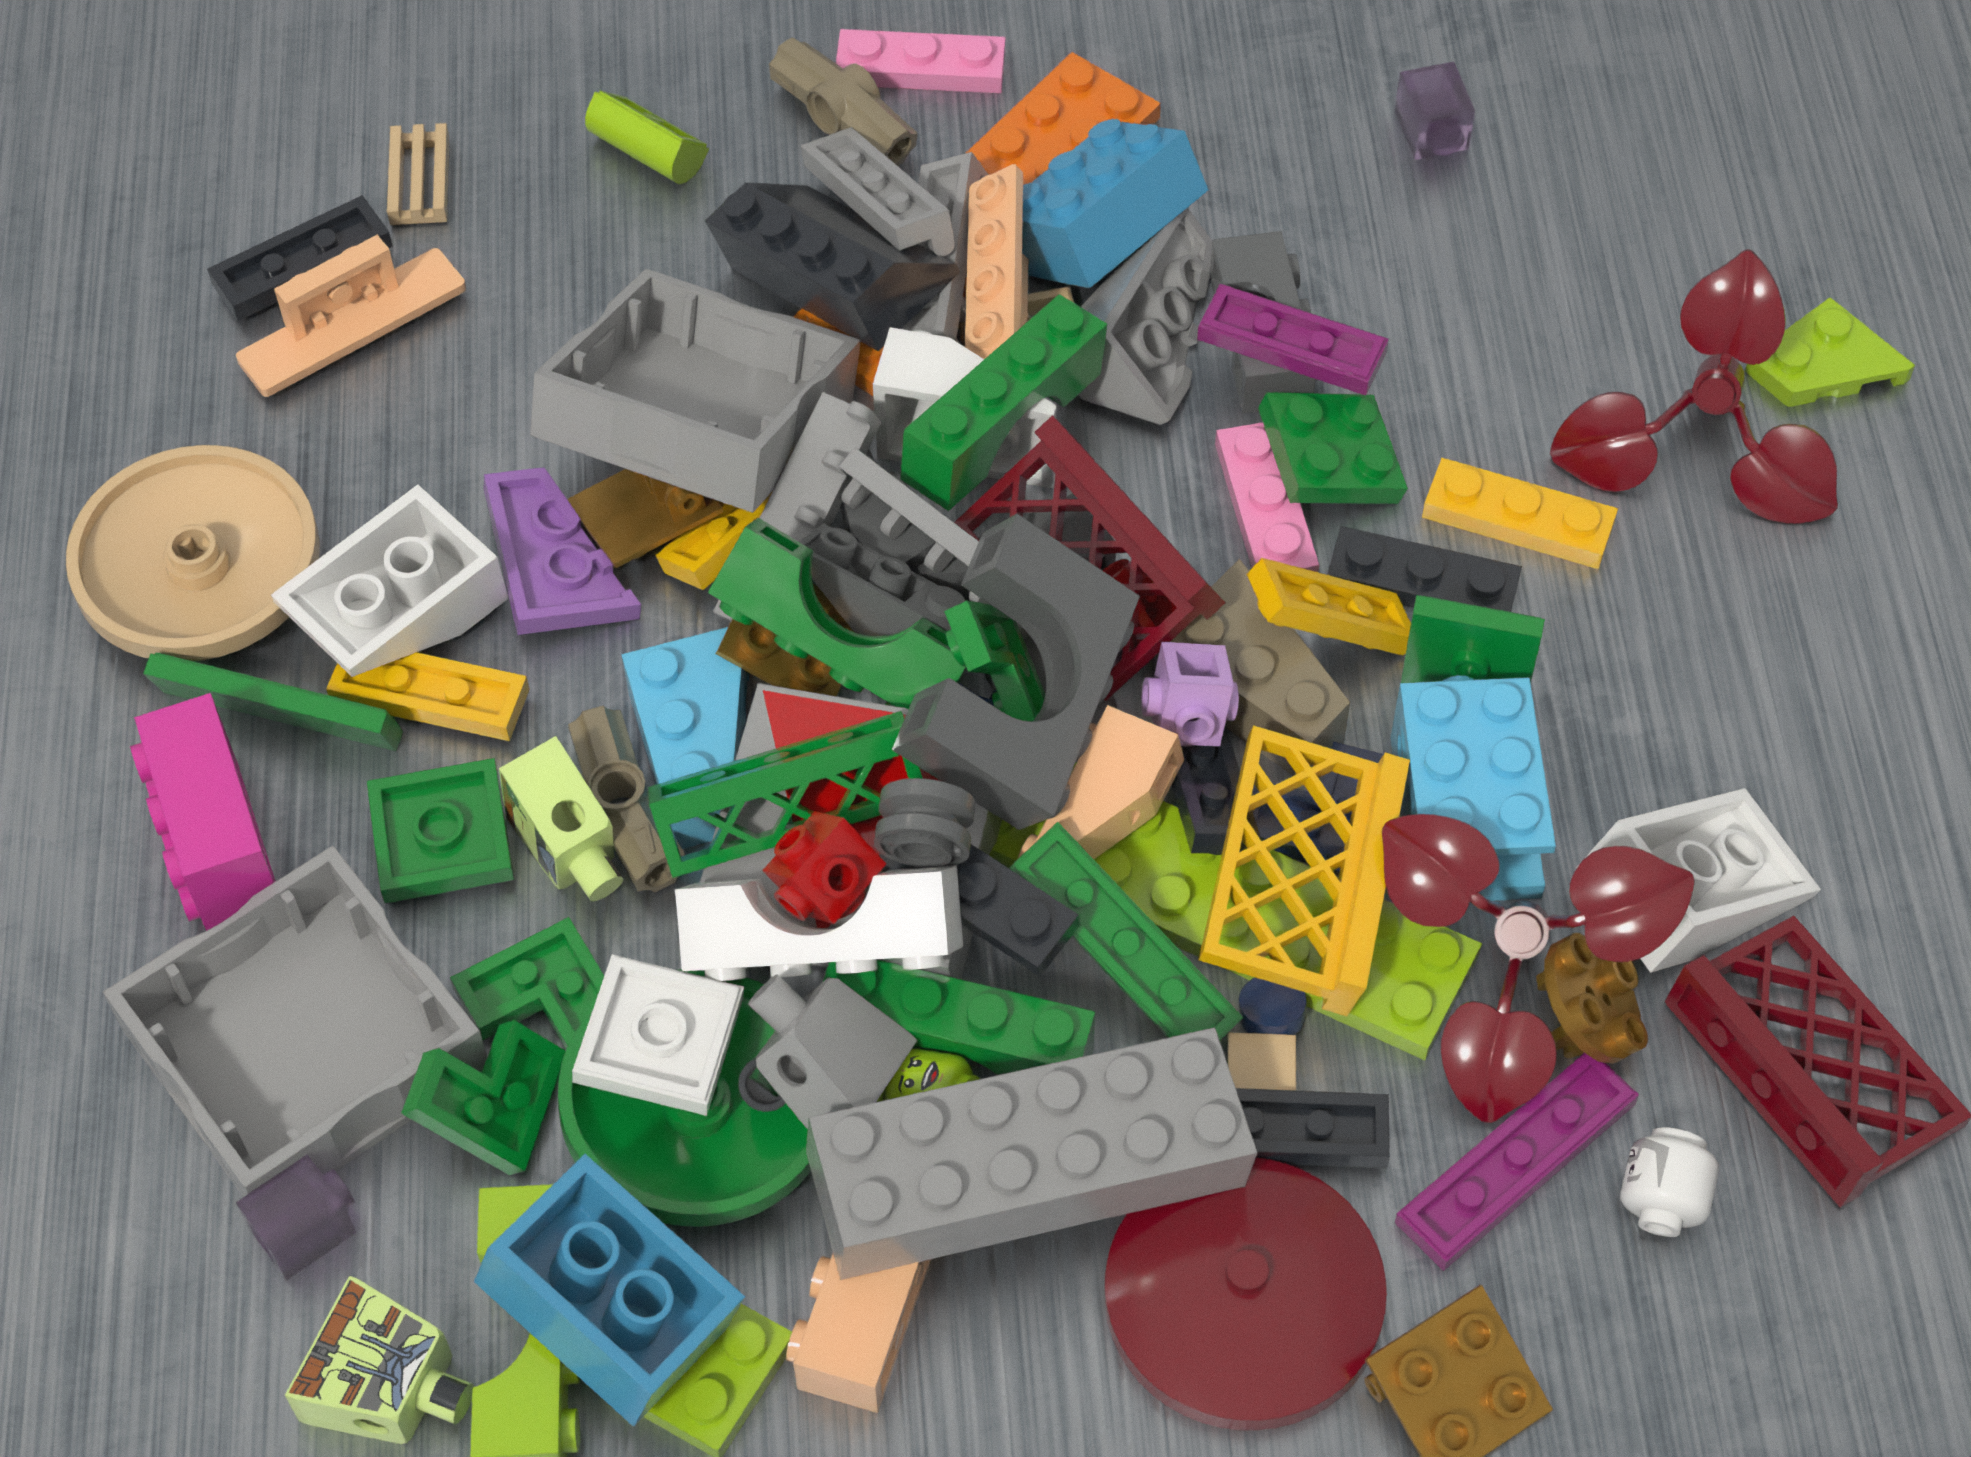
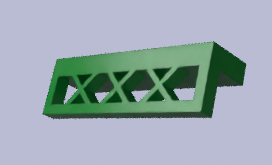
M902 711L648 787L649 806L672 878L774 848L785 833L798 825H803L814 812L799 804V801L810 782L823 778H828L847 788L837 809L825 814L843 817L849 824L880 816L879 803L881 793L863 785L874 763L900 756L892 748L904 722ZM902 757L908 779H923L920 768ZM859 768L854 779L842 774L843 772ZM795 787L790 798L777 793ZM857 794L869 799L851 805ZM762 797L784 808L773 829L756 834L734 823L745 802ZM731 807L725 818L714 813V811ZM793 813L804 818L803 820L787 824ZM699 817L719 827L709 848L681 856L671 824ZM728 833L740 838L723 844Z

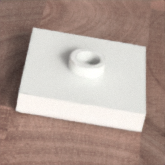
M612 954L572 1071V1082L707 1116L742 1004L744 987Z

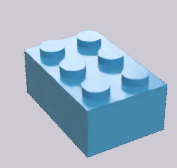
M1118 119L1105 120L1092 127L1088 132L1089 137L1073 150L1062 153L1052 159L1048 165L1049 169L1033 182L1023 185L1022 254L1028 258V276L1091 288L1205 194L1209 189L1185 131L1162 128L1154 124L1141 125L1120 122Z
M586 1154L487 1248L474 1280L476 1285L633 1427L727 1329L745 1298L738 1289Z

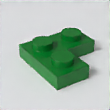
M968 600L944 611L951 627L946 632V638L956 661L961 666H966L968 672L991 674L997 689L992 695L995 708L1015 719L1033 722L1041 710L1045 699V692L1017 622L990 604Z
M567 917L451 976L450 980L453 990L469 1018L479 1029L482 1040L495 1035L500 1024L512 1020L520 1022L543 1010L565 1049H567L580 1024L594 1009L604 974L571 919Z
M512 1020L498 1026L482 1073L440 1048L424 1052L401 1114L508 1175L524 1172L566 1051L519 1022Z

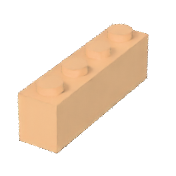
M832 1254L831 1258L821 1256L816 1265L810 1286V1297L816 1298L809 1321L799 1319L796 1322L787 1348L786 1360L793 1362L797 1389L878 1413L931 1259L840 1280L834 1254Z

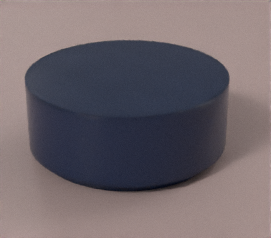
M1255 977L1244 985L1239 995V1013L1244 1017L1240 1020V1023L1248 1033L1295 1035L1300 1031L1305 1022L1306 995L1302 991Z

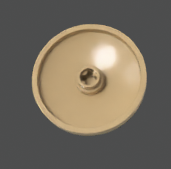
M219 445L186 446L166 450L131 464L106 481L90 497L77 516L68 538L66 570L71 590L83 616L91 627L111 644L126 652L148 659L151 653L155 654L157 652L189 661H201L221 657L250 646L270 634L289 618L273 602L271 594L319 559L320 538L308 498L295 479L283 468L258 454L243 449Z

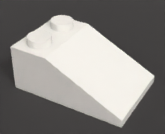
M890 327L873 381L874 413L882 422L876 433L877 458L902 462L904 429L984 359L950 337L933 335L921 330L909 331ZM1044 398L1033 405L1017 421L1000 446L987 477L1001 479L1041 441L1034 432L1052 415L1056 418L1055 404ZM1045 464L1027 481V484L1053 489L1055 473Z
M416 485L271 594L273 602L351 677L458 637L509 598L497 556L419 485Z
M1746 788L1618 820L1588 854L1590 855L1592 852L1604 847L1630 846L1645 850L1673 865L1687 869L1693 874L1694 889L1692 897L1679 926L1660 947L1640 958L1650 973L1695 960L1808 901L1821 890Z

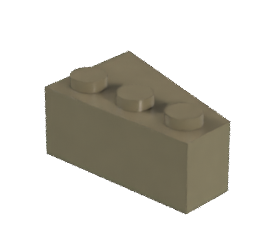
M1239 558L1211 586L1226 603L1208 620L1201 614L1198 615L1170 642L1225 645L1232 679L1238 686L1236 718L1234 721H1226L1225 724L1229 731L1246 743L1248 734L1254 725L1332 749L1333 742L1344 744L1350 701L1294 628L1276 626L1268 622L1262 615L1257 605V596L1247 577L1249 570ZM1261 750L1264 756L1291 775H1296L1285 757Z

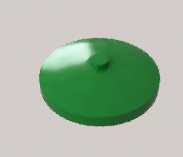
M705 970L682 971L705 977ZM748 977L723 981L743 986L744 993L707 1116L573 1083L572 1071L592 1011L574 1033L562 1060L558 1081V1110L564 1141L571 1157L576 1163L586 1154L664 1224L705 1227L727 1224L748 1218L766 1210L785 1198L811 1172L806 1154L808 1129L790 1107L785 1104L774 1111H759L750 1107L743 1100L739 1091V1077L744 1066L759 1054L775 1032L748 1005L751 998L764 985ZM756 1067L751 1077L765 1085L778 1096L777 1091Z

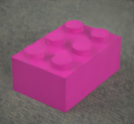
M211 693L134 717L141 743L130 746L140 779L147 787L149 798H146L153 824L158 836L161 835L166 851H163L162 855L174 889H178L188 921L201 918L206 931L228 919L243 907L252 896L276 882L237 759Z

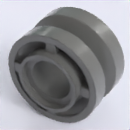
M914 778L890 782L881 790L879 812L884 818L876 825L874 846L885 857L907 865L917 867L959 865L965 862L970 854L971 835L967 828L974 822L976 801L964 789L942 781Z

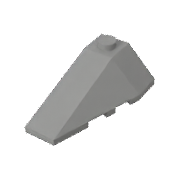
M1186 208L1123 260L1081 306V308L1108 324L1101 374L1078 394L1082 400L1161 425L1170 421L1189 389L1192 370L1186 366L1188 348L1198 343V326L1193 323L1197 301L1206 297L1212 250L1211 238L1189 208Z

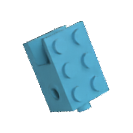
M1452 676L1440 682L1400 683L1390 737L1392 755L1410 760L1400 817L1413 814H1435L1455 818L1470 824L1489 839L1495 848L1500 862L1496 879L1479 893L1491 901L1542 899L1545 880L1541 854L1554 853L1556 843L1530 678L1474 680L1468 676Z

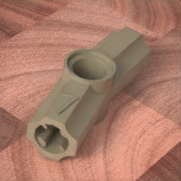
M793 37L778 46L774 59L769 63L770 78L806 104L812 120L823 132L831 135L852 127L897 166L905 162L908 154L917 144L918 133L880 99L879 89L866 69L856 63L842 68L805 41L799 42Z
M604 705L582 711L575 721L568 724V729L583 779L613 826L614 850L638 892L643 890L657 892L674 884L677 877L672 878L649 806L646 781L643 772L638 766L621 710L607 709ZM617 798H630L624 803L610 804L612 800ZM677 842L680 854L684 856L685 854Z

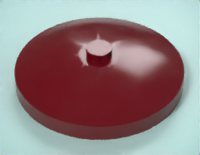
M1255 1158L1245 1187L1126 1214L1111 1243L1104 1284V1304L1111 1337L1119 1355L1138 1382L1155 1398L1176 1412L1204 1424L1233 1430H1266L1295 1424L1316 1415L1340 1399L1365 1371L1368 1365L1365 1359L1372 1355L1376 1349L1384 1321L1387 1299L1386 1276L1378 1246L1368 1226L1353 1206L1334 1188L1314 1175L1289 1164L1263 1158Z

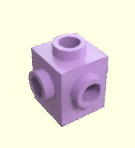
M1161 642L1154 678L1146 677L1144 679L1141 695L1143 716L1152 717L1154 725L1178 734L1181 746H1220L1226 721H1234L1236 718L1238 686L1232 679L1225 645Z

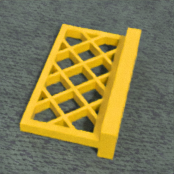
M1253 725L1248 734L1198 960L1322 997L1321 1009L1348 1016L1367 988L1386 888L1382 828L1387 821L1398 818L1400 815L1410 760L1385 752L1379 763ZM1261 750L1285 757L1296 775L1273 785L1259 765ZM1335 772L1358 779L1355 796L1336 804L1319 780V777ZM1255 785L1259 793L1251 796L1253 786ZM1304 785L1322 812L1299 823L1281 796ZM1267 803L1285 830L1261 841L1246 818L1249 811ZM1351 812L1350 822L1344 816ZM1330 822L1344 842L1345 847L1344 852L1325 861L1307 833ZM1241 841H1243L1247 849L1239 852ZM1293 841L1311 868L1287 879L1269 852ZM1255 859L1273 887L1249 899L1234 877V872L1236 868ZM1340 867L1339 877L1337 878L1333 871ZM1319 879L1334 902L1332 909L1313 918L1295 890ZM1230 897L1235 906L1226 910ZM1281 897L1299 926L1275 937L1257 909ZM1242 916L1261 943V945L1248 952L1219 944L1222 927ZM1329 924L1326 937L1321 928ZM1307 935L1322 958L1319 974L1295 967L1283 947Z

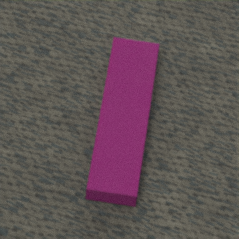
M1584 1053L1547 1084L1534 1098L1526 1102L1396 1214L1395 1224L1444 1272L1636 1105L1639 1094L1606 1063L1597 1062Z

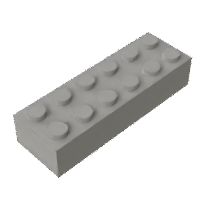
M1215 1028L812 1116L808 1120L806 1154L840 1280L1245 1187L1257 1155V1150Z

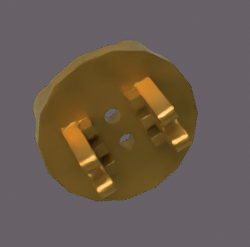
M1577 932L1551 944L1544 959V971L1536 975V981L1539 991H1547L1551 1007L1561 1024L1560 1027L1551 1031L1555 1040L1556 1050L1563 1048L1565 1058H1574L1586 1053L1597 1062L1614 1064L1644 1049L1648 1043V1034L1641 1021V1013L1633 990L1638 985V974L1632 961L1612 962L1598 958L1589 950L1585 935Z

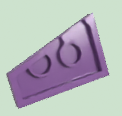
M545 467L484 474L483 490L517 635L640 619L641 603L631 589L625 590L613 573V564L602 549L597 550L580 527L581 518Z

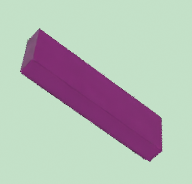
M1220 284L1198 326L1197 340L1365 396L1387 353L1389 342L1388 338Z

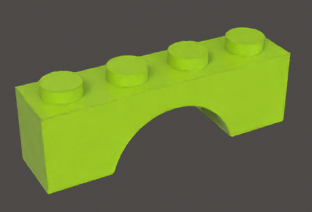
M553 1184L479 1188L477 1255L480 1264L483 1261L487 1248ZM529 1333L527 1342L517 1359L505 1371L495 1378L472 1388L470 1457H567V1453L579 1452L578 1408L568 1409V1384H579L581 1379L531 1333Z

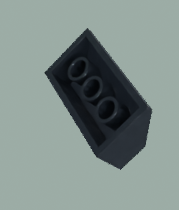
M745 182L735 193L728 196L724 203L705 220L731 269L846 334L860 339L862 343L877 351L885 345L890 327L902 329L960 273L957 264L936 255L933 251L919 244L899 251L853 209L807 185Z

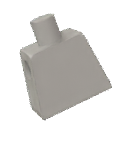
M776 974L756 992L748 1003L775 1030L756 1056L757 1068L807 1129L809 1117L876 1103L917 1042V1039L907 1030L836 978H827L804 998H801Z

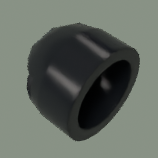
M756 1057L751 1059L744 1066L739 1077V1091L743 1100L753 1109L763 1112L781 1108L786 1104L781 1096H777L765 1085L751 1077V1074L757 1067Z

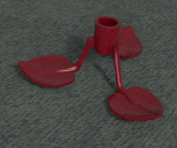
M1750 249L1742 251L1728 263L1703 277L1691 288L1684 300L1680 321L1687 341L1698 352L1705 355H1714L1704 360L1699 366L1693 388L1685 390L1679 400L1656 420L1647 424L1645 407L1635 395L1624 392H1607L1597 395L1578 406L1563 421L1557 430L1550 449V456L1553 462L1584 483L1604 491H1625L1644 482L1655 468L1658 459V448L1650 435L1662 430L1690 404L1696 403L1706 413L1721 415L1730 411L1735 417L1743 443L1751 453L1743 456L1733 465L1730 480L1736 496L1747 509L1756 515L1776 522L1807 523L1828 517L1838 508L1837 464L1834 453L1823 436L1805 425L1782 424L1771 428L1763 436L1759 444L1755 440L1745 413V404L1740 401L1745 374L1738 361L1750 365L1761 364L1767 361L1780 346L1786 323L1784 304L1776 281L1763 261Z
M1413 814L1391 819L1382 828L1385 884L1389 897L1402 915L1422 926L1444 927L1459 921L1466 913L1471 902L1478 909L1498 919L1495 925V939L1500 949L1510 956L1498 1007L1495 1009L1479 1001H1470L1460 1005L1450 1016L1441 1040L1442 1063L1453 1092L1472 1115L1480 1121L1487 1123L1497 1121L1510 1111L1534 1098L1548 1083L1556 1064L1557 1051L1555 1040L1545 1022L1534 1013L1528 1011L1510 1012L1523 959L1534 957L1544 949L1552 929L1574 928L1585 925L1587 946L1598 958L1612 962H1629L1640 959L1660 947L1679 926L1688 909L1694 889V876L1687 869L1673 865L1642 849L1630 846L1604 847L1585 857L1572 876L1569 889L1570 898L1580 913L1560 916L1553 914L1548 916L1542 907L1533 902L1518 901L1504 907L1501 903L1493 902L1479 893L1496 879L1500 862L1495 848L1489 839L1470 824L1447 816Z

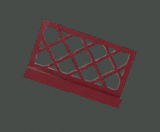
M1052 415L1034 432L1041 441L954 523L979 541L980 538L974 533V530L992 513H1010V517L1019 514L1023 517V513L1052 512L1049 535L1076 554H1089L1088 562L1100 570L1103 553H1128L1131 557L1129 584L1122 585L1140 597L1131 621L1134 623L1133 633L1122 649L1121 661L1110 672L1113 676V684L1104 699L1107 701L1160 652L1161 642L1172 641L1200 614L1208 620L1226 602L1082 445ZM1047 464L1055 473L1053 499L1025 500L1027 481ZM1067 487L1078 499H1066ZM1089 511L1093 515L1091 541L1062 542L1065 512ZM1105 529L1116 541H1104ZM1143 571L1154 583H1142ZM1141 596H1167L1177 607L1157 627H1138ZM1137 639H1143V640L1136 646V641H1137Z
M1795 916L1782 921L1710 961L1703 955L1684 965L1664 1001L1840 1208L1858 1198L1869 1183L1962 1129L1971 1119V1113ZM1787 941L1805 961L1804 972L1771 964L1772 949ZM1732 972L1756 978V999L1738 995L1723 976ZM1770 982L1803 990L1802 1010L1770 1003ZM1816 993L1839 999L1849 1011L1848 1022L1815 1014ZM1767 1020L1801 1028L1800 1049L1783 1046L1767 1028ZM1814 1032L1847 1040L1846 1061L1813 1053ZM1861 1044L1883 1049L1893 1060V1073L1860 1065ZM1812 1071L1845 1079L1844 1101L1827 1097L1812 1080ZM1859 1083L1892 1091L1891 1112L1858 1105ZM1906 1094L1927 1099L1943 1118L1935 1123L1905 1116ZM1857 1123L1891 1131L1890 1149L1878 1156L1858 1133ZM1905 1135L1911 1136L1910 1138L1904 1141Z

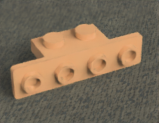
M1015 164L987 175L969 187L965 348L983 359L988 357L1027 323L1028 258L1022 254L1023 171Z
M375 235L274 288L285 327L238 351L236 358L239 366L262 396L269 397L466 291L465 280L438 248H433L394 269L389 248L378 235Z

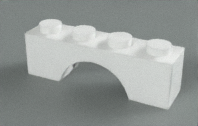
M957 865L896 869L873 876L869 892L861 908L844 925L835 928L811 927L791 919L770 899L760 879L694 883L675 889L682 971L705 970L706 978L719 981L745 978V967L770 966L771 977L776 974L780 977L802 976L812 973L811 963L836 962L837 973L868 972L878 969L877 959L902 958L903 969L934 968L944 965L943 955H949L963 947Z

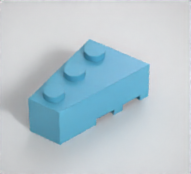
M728 627L621 654L629 697L655 785L736 760L746 726L745 707L747 682L749 681L750 673L715 654ZM721 810L714 811V813L720 815ZM699 817L671 824L681 849L711 842L716 829L715 825Z

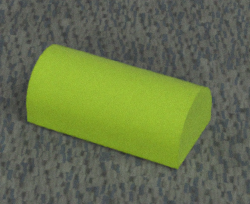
M595 91L586 111L585 126L590 133L677 184L689 181L698 172L710 149L706 143L625 96Z

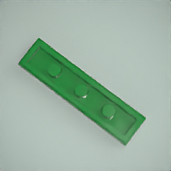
M157 652L150 654L143 673L166 694L193 699L211 693L215 705L218 707L396 752L403 734L401 726L385 709Z
M1056 822L1009 867L1010 870L1079 915L1081 925L1072 938L1167 1038L1215 1028L1220 1041L1244 1018L1059 822Z

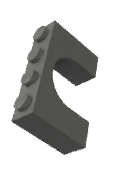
M1015 514L982 533L961 585L1020 624L1035 642L1042 656L1046 672V693L1039 714L1033 722L1015 719L1001 712L952 679L947 678L914 695L892 750L940 781L964 789L973 796L978 805L1020 830L1055 817L1066 804L1070 795V786L1067 782L1075 762L1083 755L1091 741L1092 731L1089 729L1097 706L1106 698L1112 687L1113 676L1110 672L1118 652L1127 644L1133 633L1134 623L1131 621L1140 596L1019 514Z

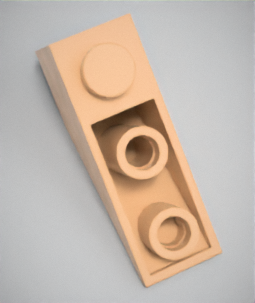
M1107 705L1098 724L1090 723L1089 729L1092 731V738L1086 751L1076 763L1067 782L1070 786V795L1066 804L1055 817L1046 820L1038 836L1032 834L1027 838L1018 858L1056 822H1059L1080 846L1095 859L1157 814L1184 762L1178 734Z

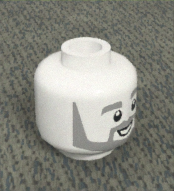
M1675 1128L1653 1129L1651 1136L1640 1138L1633 1143L1629 1151L1620 1190V1200L1628 1211L1639 1217L1638 1226L1641 1229L1655 1235L1677 1237L1680 1235L1681 1228L1701 1225L1708 1218L1717 1184L1719 1163L1714 1155L1706 1150L1707 1143L1698 1135Z

